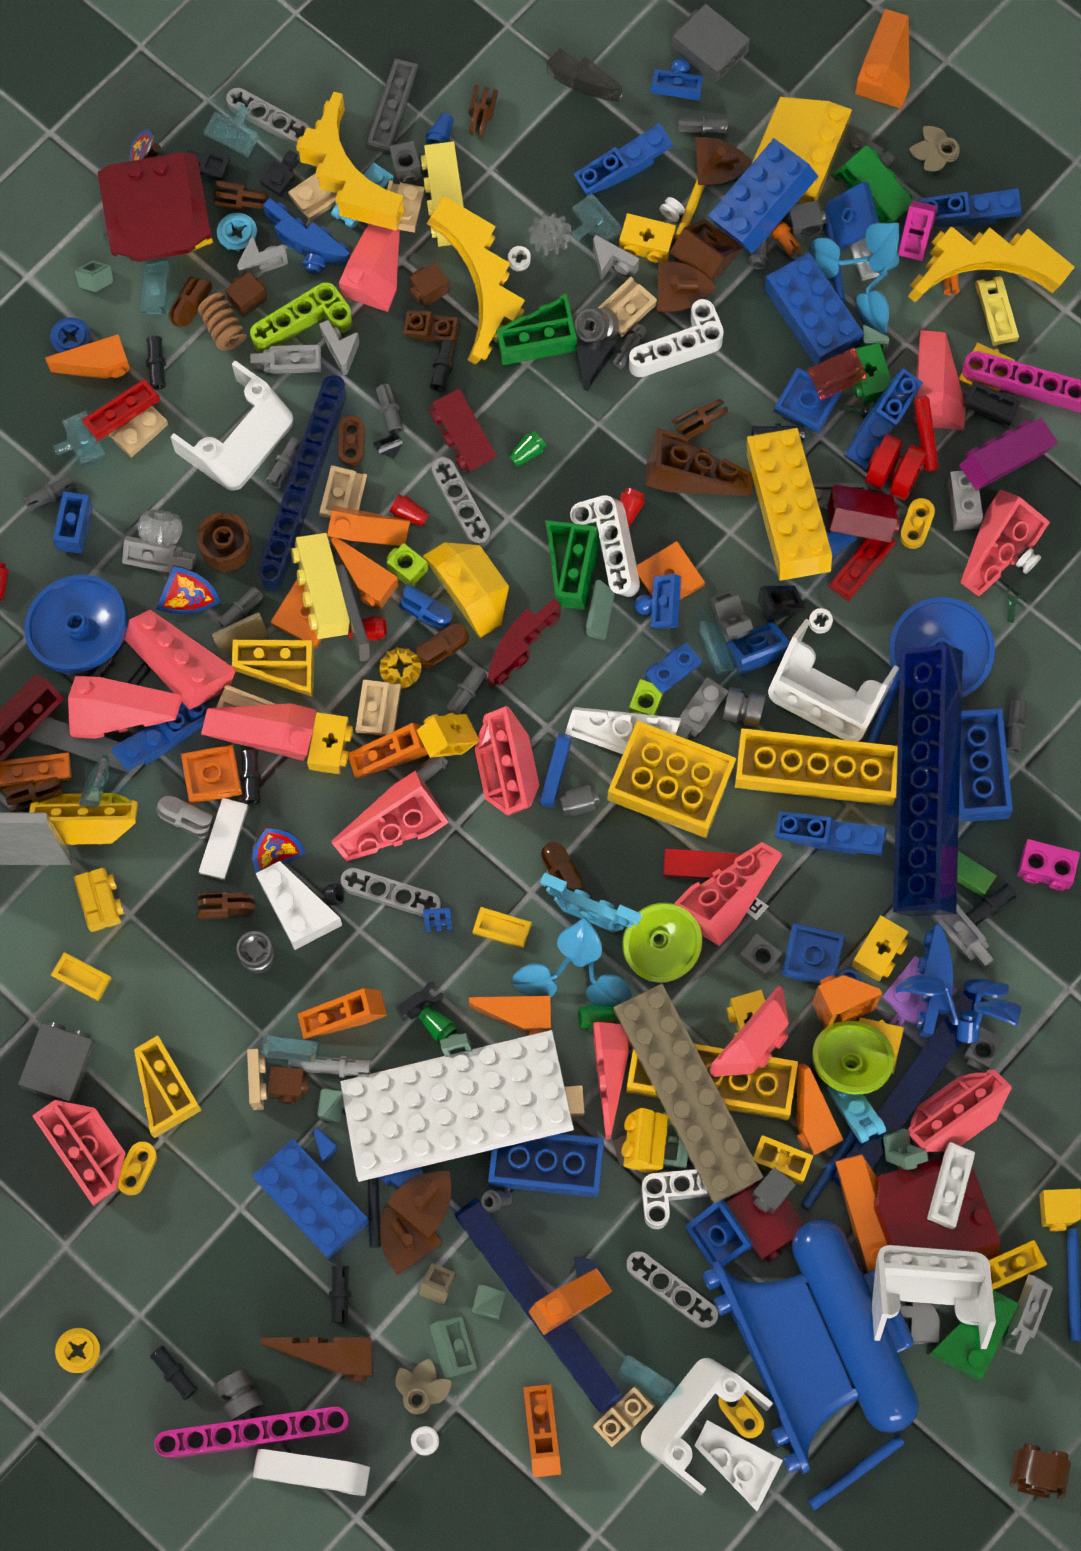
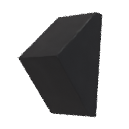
M612 339L576 346V361L584 390H589L615 353V341Z
M795 585L763 586L759 590L758 603L767 623L805 609Z

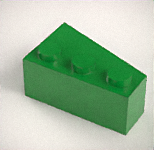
M868 145L851 156L830 175L835 180L841 178L849 186L847 190L862 182L869 183L877 218L881 223H893L909 209L913 202L911 193L898 183L894 172L883 165L879 154L874 149L869 148Z
M567 293L561 295L560 299L548 305H542L539 307V310L532 314L524 315L497 329V344L502 365L576 352L577 337Z
M545 520L556 598L561 607L586 610L600 543L597 528L590 525Z
M993 1290L996 1324L987 1349H981L979 1325H968L961 1322L928 1356L977 1382L980 1381L1019 1303Z

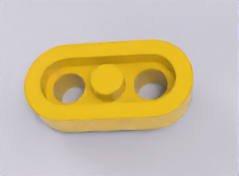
M916 499L909 506L900 532L901 543L909 549L921 547L927 537L935 513L934 505L927 499ZM922 511L925 516L919 517L916 512ZM914 534L917 536V539L911 540L908 535Z
M138 1142L130 1148L123 1163L117 1186L125 1195L133 1196L143 1190L157 1161V1152L151 1144ZM144 1152L147 1153L148 1159L144 1162L139 1161V1155ZM129 1178H136V1184L134 1186H127V1180Z
M745 1393L737 1400L735 1407H730L727 1401L720 1397L718 1398L720 1410L740 1436L746 1439H753L760 1435L764 1428V1420ZM750 1419L754 1422L755 1426L752 1430L745 1428V1420Z

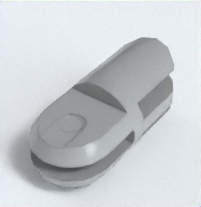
M165 796L158 801L156 811L162 820L198 838L205 839L207 837L213 817L212 814L173 796Z

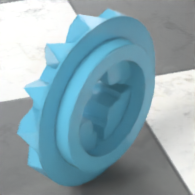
M229 214L218 224L217 237L220 244L224 245L227 250L233 249L239 252L240 249L246 248L252 236L254 241L256 239V224L246 214ZM232 226L234 229L241 231L242 239L236 235L232 236Z

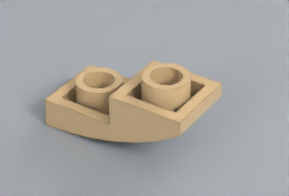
M636 1385L593 1427L613 1447L656 1405Z

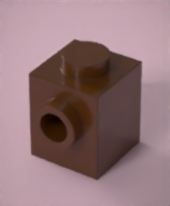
M436 262L425 269L420 268L416 270L410 277L411 288H409V292L416 302L420 301L424 308L450 293L449 281Z
M250 272L235 278L231 285L225 289L228 301L243 318L267 301L266 285L259 277L254 278Z
M270 1066L269 1097L280 1099L279 1102L284 1104H296V1100L303 1101V1093H308L309 1077H305L304 1070Z

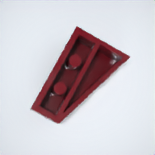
M460 388L433 402L427 408L431 419L442 433L445 444L454 452V459L460 470L464 469L466 473H469L497 457Z

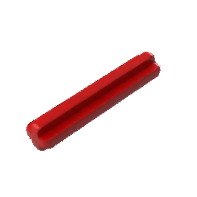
M927 396L915 398L914 401L921 449L928 451L923 467L927 472H931L939 468L930 399Z

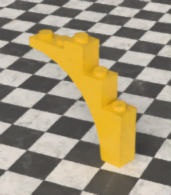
M333 92L330 101L327 100L324 104L323 116L321 120H317L315 129L307 127L303 137L300 136L297 141L296 150L299 151L300 162L317 166L316 178L319 179L320 189L337 193L335 202L338 205L340 216L397 231L405 212L403 195L386 190L367 179L346 156L339 140L340 124L345 111L343 94Z
M442 196L427 224L442 234L458 251L467 265L475 284L479 304V324L475 343L467 360L476 365L480 359L486 360L493 347L489 346V343L493 337L497 339V329L523 315L525 310L521 306L525 300L502 287L510 275L506 271L510 263L488 250L496 237L492 235L496 226L447 197Z
M950 227L946 233L940 231L931 242L935 247L930 252L933 256L932 259L925 266L928 271L924 276L919 274L910 284L913 290L908 297L916 302L928 289L942 280L962 272L974 270H1001L1018 274L1038 283L1053 293L1071 273L1074 266L1029 229L1022 235L1017 233L1008 243L990 227L984 234L979 232L971 242L953 227Z

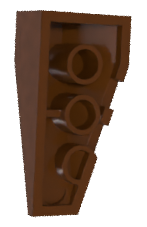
M657 428L646 463L645 486L676 493L752 495L753 477L751 472L727 459L720 460L709 454L710 450L704 446L700 449L688 442L689 438L682 434Z
M294 1337L261 1338V1344L264 1347L342 1376L350 1377L351 1382H366L367 1377H373L374 1342L372 1338L334 1337V1342H328V1339L320 1337L306 1338V1341H300V1338Z

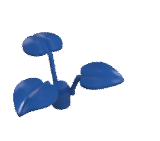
M915 975L904 979L896 987V993L911 992L927 996H938L945 993L952 1013L953 1025H958L957 1040L961 1042L975 1043L979 1040L980 1022L983 1014L1000 1019L1016 1027L1018 1026L1021 1014V1006L1019 1004L1001 999L981 1002L983 995L993 998L1006 995L1009 992V985L1007 983L994 982L987 979H969L965 981L963 988L968 992L977 993L973 1011H962L959 1017L948 986L943 985L944 981L942 979L927 975Z

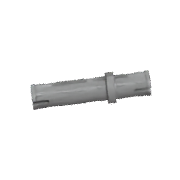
M289 1054L288 1068L303 1069L304 1072L339 1075L340 1078H345L346 1076L369 1077V1074H371V1060L347 1059V1056L329 1058Z

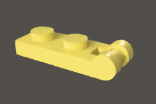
M1002 276L993 277V280L989 281L984 279L977 280L975 282L976 291L981 301L993 346L1018 341L1019 335ZM995 290L996 293L989 295L988 291Z

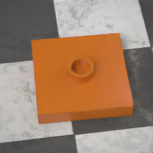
M677 541L636 565L639 580L651 597H653L654 577L671 574L681 576L680 600L705 586V581Z
M296 580L273 617L271 625L298 640H312L314 648L317 649L322 639H317L315 630L310 629L308 621L310 610L309 607L305 608L303 603L304 587L303 585L299 586L298 580Z
M233 745L181 754L189 804L242 795Z

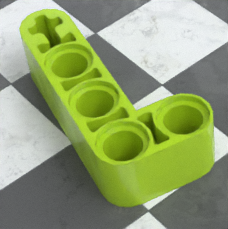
M328 282L321 283L255 323L250 330L253 347L257 352L263 353V350L269 349V346H280L323 318L329 320L332 328L337 326L340 333H345L352 326L351 309L333 284ZM324 296L332 297L328 301L321 300ZM303 309L311 310L307 314L300 313V311ZM338 315L346 316L342 320L335 319ZM282 322L290 323L286 327L278 326Z

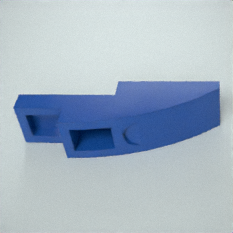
M658 123L620 149L614 147L574 173V176L586 195H590L614 186L654 164V158L674 145L661 124Z
M1019 188L968 196V192L917 199L918 202L938 206L933 226L964 227L998 224L997 219L1022 216Z
M271 198L263 204L265 216L276 225L274 228L278 240L301 255L317 254L326 259L325 264L346 267L351 257V251L343 242L338 243L335 241L328 229L323 226L320 228L314 222L307 228L301 219H294L282 203H275Z
M901 368L853 435L855 438L843 456L861 469L866 470L877 445L880 446L885 435L889 434L892 428L899 423L923 382Z
M183 703L179 707L176 720L147 727L115 745L112 753L127 771L143 762L147 765L173 749L202 727L208 707L202 703L189 710Z
M779 811L775 838L838 853L883 855L887 829L881 826L833 821L832 817Z
M935 925L930 931L925 933L923 946L926 947L925 956L920 957L917 972L920 975L942 979L944 981L943 985L949 987L952 996L953 967L951 954L942 927ZM945 993L938 996L922 995L921 1001H924L925 1004L923 1012L919 1011L915 1027L919 1028L917 1036L925 1038L932 1036L938 1013L945 1015L950 1011Z

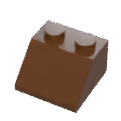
M703 219L683 228L670 253L676 257L678 263L698 269L712 281L721 276L741 253L743 247Z

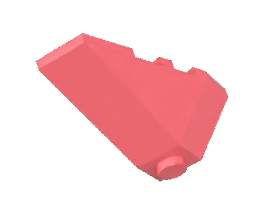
M368 224L348 260L339 281L342 297L388 312L397 291L399 229L395 231Z
M920 330L916 378L921 380L923 384L915 398L927 396L930 399L933 428L964 430L966 407L962 405L965 400L946 332ZM914 401L913 426H918Z
M1000 489L985 513L960 584L978 597L982 595L1001 577V572L1009 564L1014 565L1019 560L1018 556L1026 548L1030 549L1038 542L1050 522L1021 497Z
M75 676L68 696L70 735L73 738L96 739L104 737V733L118 730L119 733L128 731V727L141 724L147 727L176 720L182 696L102 677Z
M291 703L208 708L201 735L304 761L313 732L316 710Z
M414 771L390 787L332 840V844L347 862L377 853L378 849L393 844L394 847L402 845L403 841L417 837L419 840L428 837L448 824L449 821L430 789L418 773Z
M761 842L735 858L734 864L723 871L720 869L712 873L713 877L701 885L699 882L692 885L674 904L683 907L691 913L700 926L702 936L720 946L738 927L781 859L782 854Z
M595 1022L593 1024V1038L605 1140H611L629 1049L633 1047L621 1024Z

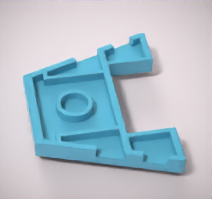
M547 873L543 874L540 881L542 886H548L546 891L550 895L555 896L554 901L563 912L579 919L586 917L591 924L612 933L623 930L625 926L629 928L633 924L638 925L642 917L641 913L625 906L619 905L618 910H615V906L610 902L589 899L590 895L578 889H575L574 892L567 889L566 881Z

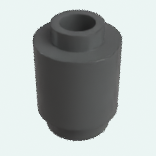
M590 785L565 791L566 794L559 795L565 816L572 814L573 817L596 810L595 805L600 804L596 788L591 789Z

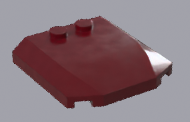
M180 152L111 164L97 172L110 251L113 256L118 254L129 257L132 261L143 262L183 255L195 250V246L206 238L207 241L212 238L196 154Z
M943 1157L917 1164V1168L900 1169L880 1175L875 1179V1184L878 1183L877 1198L874 1199V1210L887 1245L978 1252L983 1254L988 1260L1000 1255V1238L973 1167H971L958 1221L954 1229H949L927 1220Z

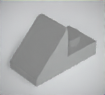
M595 235L593 238V252L600 279H604L611 266L623 275L628 274L634 277L639 270V258Z
M252 236L237 264L239 276H244L248 272L256 276L287 265V253L284 245L270 246L259 253Z
M326 320L319 324L320 332L344 376L348 374L359 346L358 333H354L342 339L337 326L332 328L329 320Z

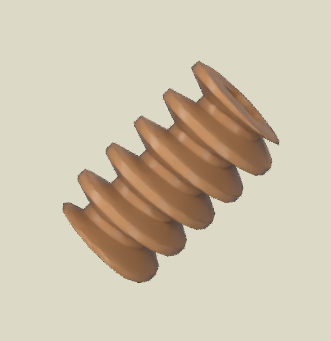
M217 292L201 302L198 307V313L202 316L204 324L207 325V330L211 333L212 339L216 341L217 348L220 350H231L240 346L246 340L247 334H241L243 327L237 325L239 322L237 317H232L234 310L229 308V301L224 300L225 294Z

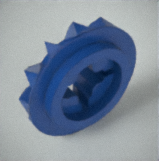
M74 317L64 318L53 326L50 333V341L57 353H61L89 344L91 342V332L88 325L81 319ZM65 333L71 336L75 333L77 343L71 340L66 342Z

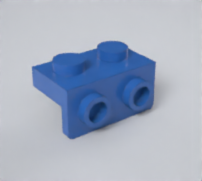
M684 643L681 647L672 649L660 663L656 662L646 670L645 681L652 683L663 694L702 664V660L687 643Z

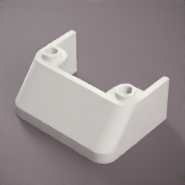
M234 361L232 367L235 379L245 387L246 400L254 407L224 443L213 437H205L195 447L174 433L171 436L175 453L230 491L239 490L245 485L294 424L292 412L271 387L237 361Z
M805 619L790 641L769 687V697L775 704L839 738L858 742L864 736L881 706L899 667L896 665L893 667L883 684L874 680H868L861 685L859 691L846 686L812 668L816 660V654L809 645L801 642L810 623L808 619Z
M887 1245L879 1250L876 1259L872 1298L875 1341H880L887 1318H893L899 1313L900 1301L955 1305V1314L961 1322L968 1325H979L981 1349H987L996 1324L990 1263L983 1254L969 1251Z
M703 1358L693 1366L643 1430L641 1445L649 1454L701 1496L706 1488L684 1471L692 1460V1449L680 1437L714 1394H717L725 1401L734 1402L739 1400L745 1393L766 1411L773 1403L738 1374L713 1359Z

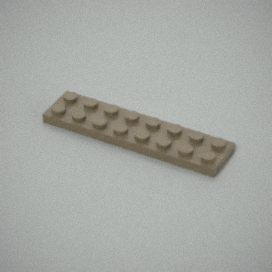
M663 984L613 1007L712 1203L715 1204L763 1180L757 1164Z

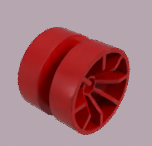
M886 434L881 445H877L870 459L865 484L881 490L888 479H891L892 484L889 494L906 501L920 473L928 451L911 445L904 456H901L903 440Z

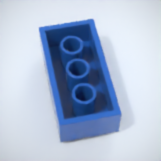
M773 138L708 217L721 231L753 254L818 178V175L809 163Z
M810 253L766 276L764 290L817 369L850 352V350L861 346L863 331Z
M1002 709L950 711L945 723L955 822L1009 819L1013 807Z
M555 1134L493 1149L488 1179L489 1186L598 1198L604 1138Z
M291 1139L252 1176L255 1182L328 1260L334 1257L369 1224L368 1218L294 1139Z

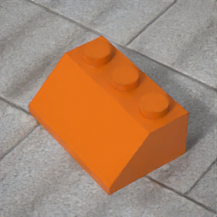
M831 975L820 981L821 985L816 990L812 1005L825 1029L834 1023L852 1021L873 1012L882 996V992L877 987L845 975L837 978L835 975Z

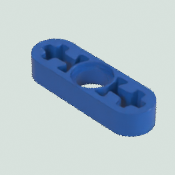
M558 734L541 796V806L554 808L572 736Z

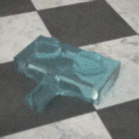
M240 105L234 118L225 117L214 112L203 132L206 137L246 157H249L259 138L257 132L244 125L243 122L250 110Z
M592 193L572 207V212L582 223L579 228L571 232L572 237L576 241H579L588 233L594 237L597 235L608 242H612L621 235L623 227Z
M86 411L62 420L67 432V440L53 445L57 456L72 450L78 456L82 468L106 458L100 442L92 436L82 423V419L88 416Z

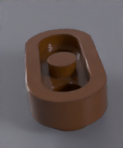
M348 415L342 418L339 423L338 456L344 465L356 466L364 458L365 427L360 417ZM355 428L356 432L351 434L348 430ZM349 452L356 453L354 457L347 456Z

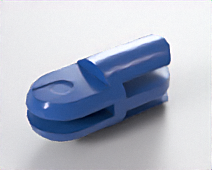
M408 584L405 586L398 605L399 608L433 628L445 629L450 625L453 615L447 606L413 585Z

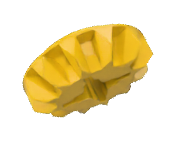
M396 647L392 651H387L386 655L381 659L380 674L385 682L396 685L401 684L402 688H407L413 685L420 677L421 663L417 654L408 648L401 649ZM398 659L402 661L403 665H408V667L404 668L403 677H400L397 669H393V667L397 666Z
M83 1328L70 1329L62 1334L57 1341L55 1348L56 1359L59 1365L66 1371L84 1373L93 1368L100 1357V1344L96 1336L89 1330ZM70 1342L77 1346L87 1342L82 1350L86 1359L79 1356L72 1357L74 1350Z

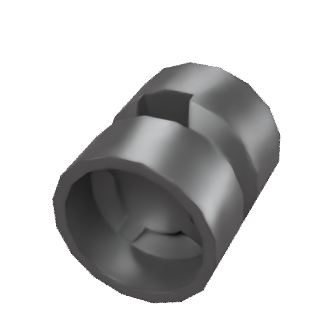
M608 308L585 309L577 315L575 320L576 334L585 342L612 339L619 329L617 315Z
M730 687L722 720L734 723L743 720L744 725L759 728L766 695L756 692L746 695L744 690Z
M251 931L242 935L238 940L236 948L243 967L249 972L256 974L267 971L273 965L275 959L274 949L268 937L258 931Z
M246 1369L236 1371L214 1385L220 1400L227 1402L224 1408L231 1421H236L254 1412L264 1404L257 1390L251 1389L253 1382Z

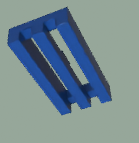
M449 908L423 910L426 932H431L432 926H436V931H442V926H447V931L453 930L451 910ZM440 914H445V919H441ZM430 915H434L435 920H430Z

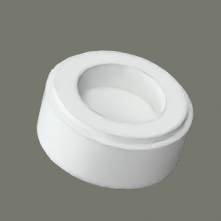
M422 1426L413 1432L411 1445L415 1452L426 1456L437 1450L439 1437L433 1428Z

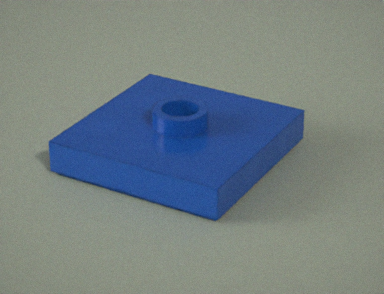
M862 182L826 202L835 242L841 250L864 239L868 227L874 223H879L870 185L867 182Z
M797 367L776 403L773 412L799 425H804L805 428L819 434L841 396L843 389Z
M793 923L781 976L821 985L820 981L828 976L835 975L836 977L845 935Z

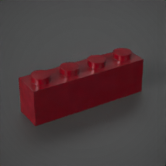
M37 674L0 709V763L64 700L49 681Z

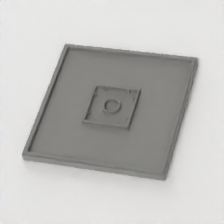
M0 812V865H72V855L46 813Z

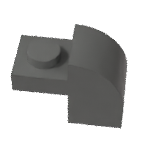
M734 590L709 598L715 620L726 642L751 634L750 630L753 629L751 620L744 614L739 595Z

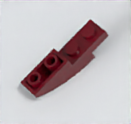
M552 599L535 615L527 608L507 630L494 653L490 665L488 686L491 689L497 684L499 686L503 685L509 679V673L516 667L518 669L522 668L530 659L528 657L530 656V647L527 644L535 643L540 638L542 630L547 626L549 628L554 626L559 621L561 605L555 599Z

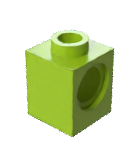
M404 543L399 548H394L387 556L388 571L397 576L406 585L415 586L428 571L427 561ZM403 561L412 563L409 568H401L399 566Z
M640 679L629 706V713L657 715L664 693L661 694L652 683ZM647 699L653 705L649 708H643L639 705V702Z

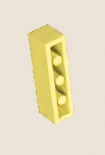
M454 141L424 145L425 155H420L422 171L427 170L428 177L424 178L425 192H430L431 200H427L428 214L432 215L442 196L464 207ZM431 227L432 238H437L438 247L452 245L442 234Z
M327 533L296 537L295 548H291L293 563H297L299 570H297V580L299 586L303 585L304 587L303 603L305 608L309 607L310 610L308 615L310 629L315 630L317 639L348 635L350 620Z

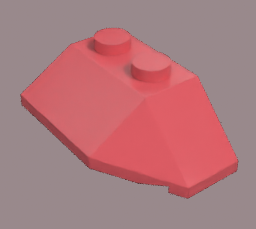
M505 706L484 715V724L478 736L480 742L475 746V754L485 800L501 810L505 815H511L531 807L540 784L529 735L511 709Z
M780 985L775 988L738 1034L712 1062L711 1075L717 1077L754 1073L759 1066L763 1068L772 1056L770 1052L775 1047L779 1049L788 1038L786 1032L789 1023L784 991Z
M994 1069L988 1070L987 1073H972L957 1077L916 1107L911 1125L908 1128L910 1138L921 1149L927 1150V1152H945L946 1146L950 1142L959 1146L963 1145L996 1121L1012 1089L1011 1085Z
M54 1100L32 1115L93 1206L117 1190L126 1153L95 1108Z

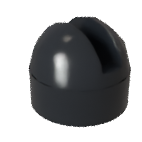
M339 883L329 884L322 890V894L325 896L322 900L326 904L339 905L343 903L344 890Z

